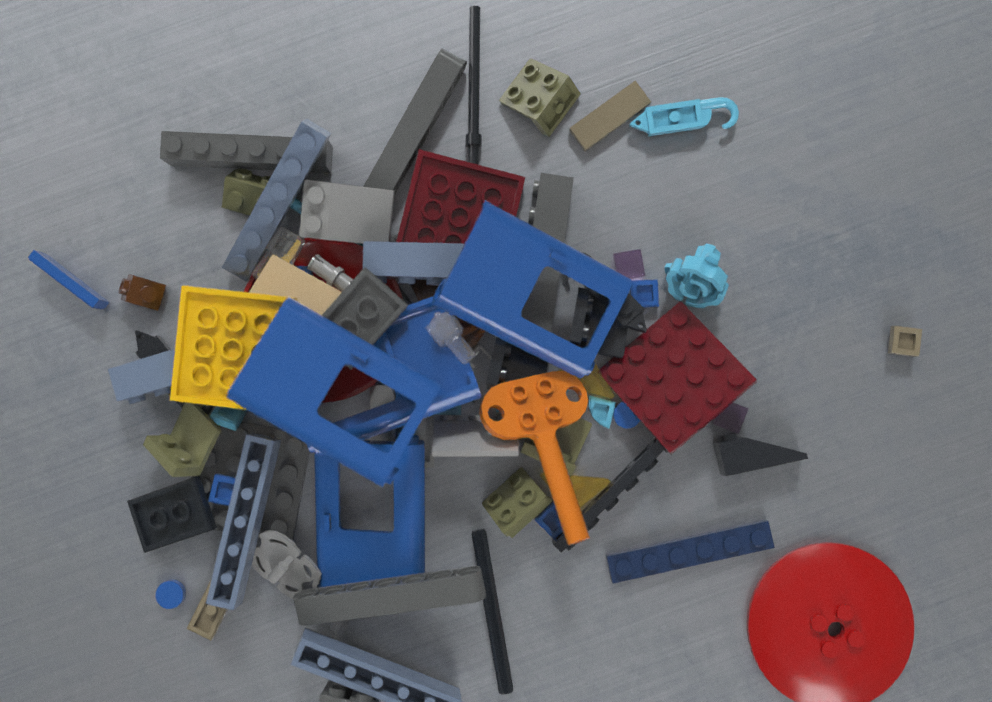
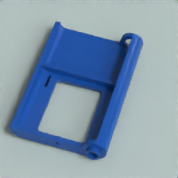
M485 200L482 205V211L448 278L443 279L438 286L432 300V305L578 378H582L585 375L588 376L595 366L594 359L631 289L632 280ZM548 266L608 298L609 304L587 347L580 348L521 316V311L544 267Z
M434 296L408 305L373 344V346L442 385L423 418L482 397L453 316L432 305ZM395 391L396 398L394 401L333 422V424L363 441L406 425L415 409V403ZM307 444L310 453L316 452L318 457L324 455Z
M288 297L228 391L227 398L383 488L385 483L391 485L397 476L399 469L395 465L442 385L293 298ZM349 364L415 403L413 413L389 452H381L318 415V407L344 365Z
M418 435L412 436L395 465L399 472L394 479L393 531L343 528L341 526L340 463L325 454L318 457L316 452H314L317 567L322 573L317 588L425 573V441L420 440ZM363 440L384 453L389 452L396 442Z

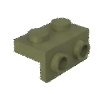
M242 168L233 170L225 177L221 208L250 216L271 176L261 177L252 174L250 170Z

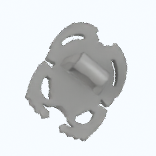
M272 530L259 534L261 545L260 547L256 546L252 566L263 578L273 584L279 582L280 584L276 587L292 599L293 595L303 591V582H311L313 580L312 587L317 588L321 579V571L307 555L299 557L301 551L291 539L280 532ZM306 566L311 570V577L308 574ZM287 586L297 588L299 591H293L289 589Z

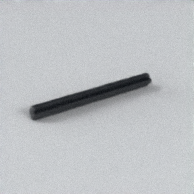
M476 529L472 531L471 535L476 564L481 567L486 591V598L483 599L495 674L498 691L501 695L513 692V683L486 530Z

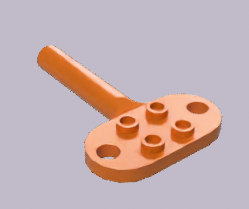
M551 371L500 383L492 387L482 398L479 412L483 426L494 437L502 440L530 438L534 441L567 545L589 539L588 530L556 437L557 429L575 423L585 413L588 397L584 385L577 377L565 371ZM567 390H574L578 394L579 399L577 402H572L567 398ZM491 408L498 409L502 415L501 420L493 421L490 419L488 410Z

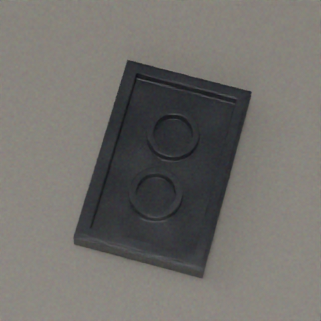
M200 476L192 477L127 501L144 553L217 529Z

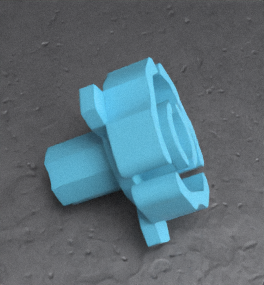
M706 243L703 246H698L694 256L687 255L684 261L676 258L673 263H666L664 268L667 275L666 281L669 286L668 292L674 299L682 301L684 296H686L685 304L695 308L716 306L724 300L729 284L726 282L728 276L718 266L721 252L716 249V246Z

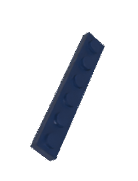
M761 520L607 554L606 559L611 582L614 584L773 549L775 547L769 521Z

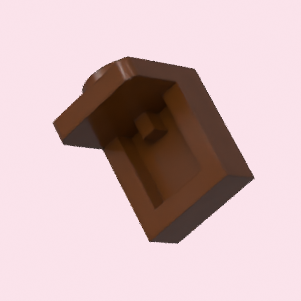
M129 274L127 279H122L119 294H122L121 300L158 311L166 285Z

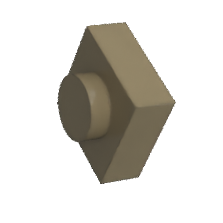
M891 326L888 354L919 357L922 329Z

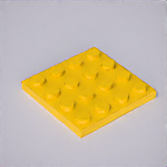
M181 285L170 400L245 409L227 398L228 391L288 297Z

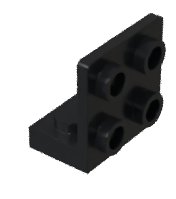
M578 287L570 342L580 348H585L605 311L594 299L588 298L590 289ZM614 321L597 354L623 358L628 328L622 329Z
M496 337L486 383L487 390L500 383L546 373L548 362Z

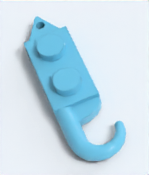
M725 97L689 100L645 107L644 112L634 119L629 126L648 133V137L702 129L709 123L712 109L726 108L730 111L731 118L722 125V128L728 129L736 124L739 118V110L733 100Z

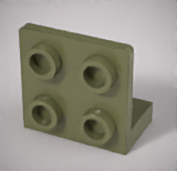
M531 58L499 101L502 105L530 118L542 134L550 137L581 93L569 75Z
M185 402L171 434L147 435L143 445L172 477L200 476L218 439L221 428L196 403Z
M582 418L556 431V437L570 476L573 475L576 468L575 462L592 427V423ZM525 438L520 452L540 461L534 441L530 438Z

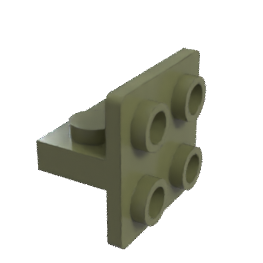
M521 467L482 502V505L502 533L513 538L553 501Z

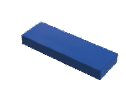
M33 250L28 256L31 262L91 308L102 310L109 304L108 300L46 253Z

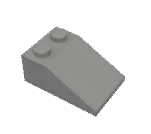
M304 180L299 237L364 244V241L390 242L395 190Z

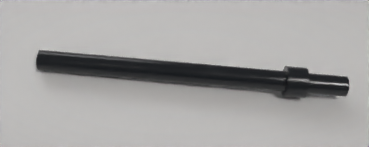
M471 6L469 19L468 134L465 135V146L468 147V162L479 165V147L482 146V135L479 134L480 7Z

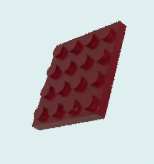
M419 149L396 242L465 244L482 211V205L485 200L516 217L526 177Z
M681 301L652 324L646 333H642L626 346L623 358L613 357L597 371L599 376L670 455L757 383V379Z

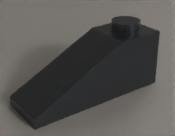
M736 433L721 435L720 441L713 442L719 472L723 476H731L808 459L807 453L745 437H737Z

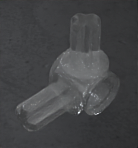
M446 311L444 313L436 312L431 323L425 327L429 335L440 347L448 346L462 364L465 365L472 361L476 354L461 336L463 328L458 320Z

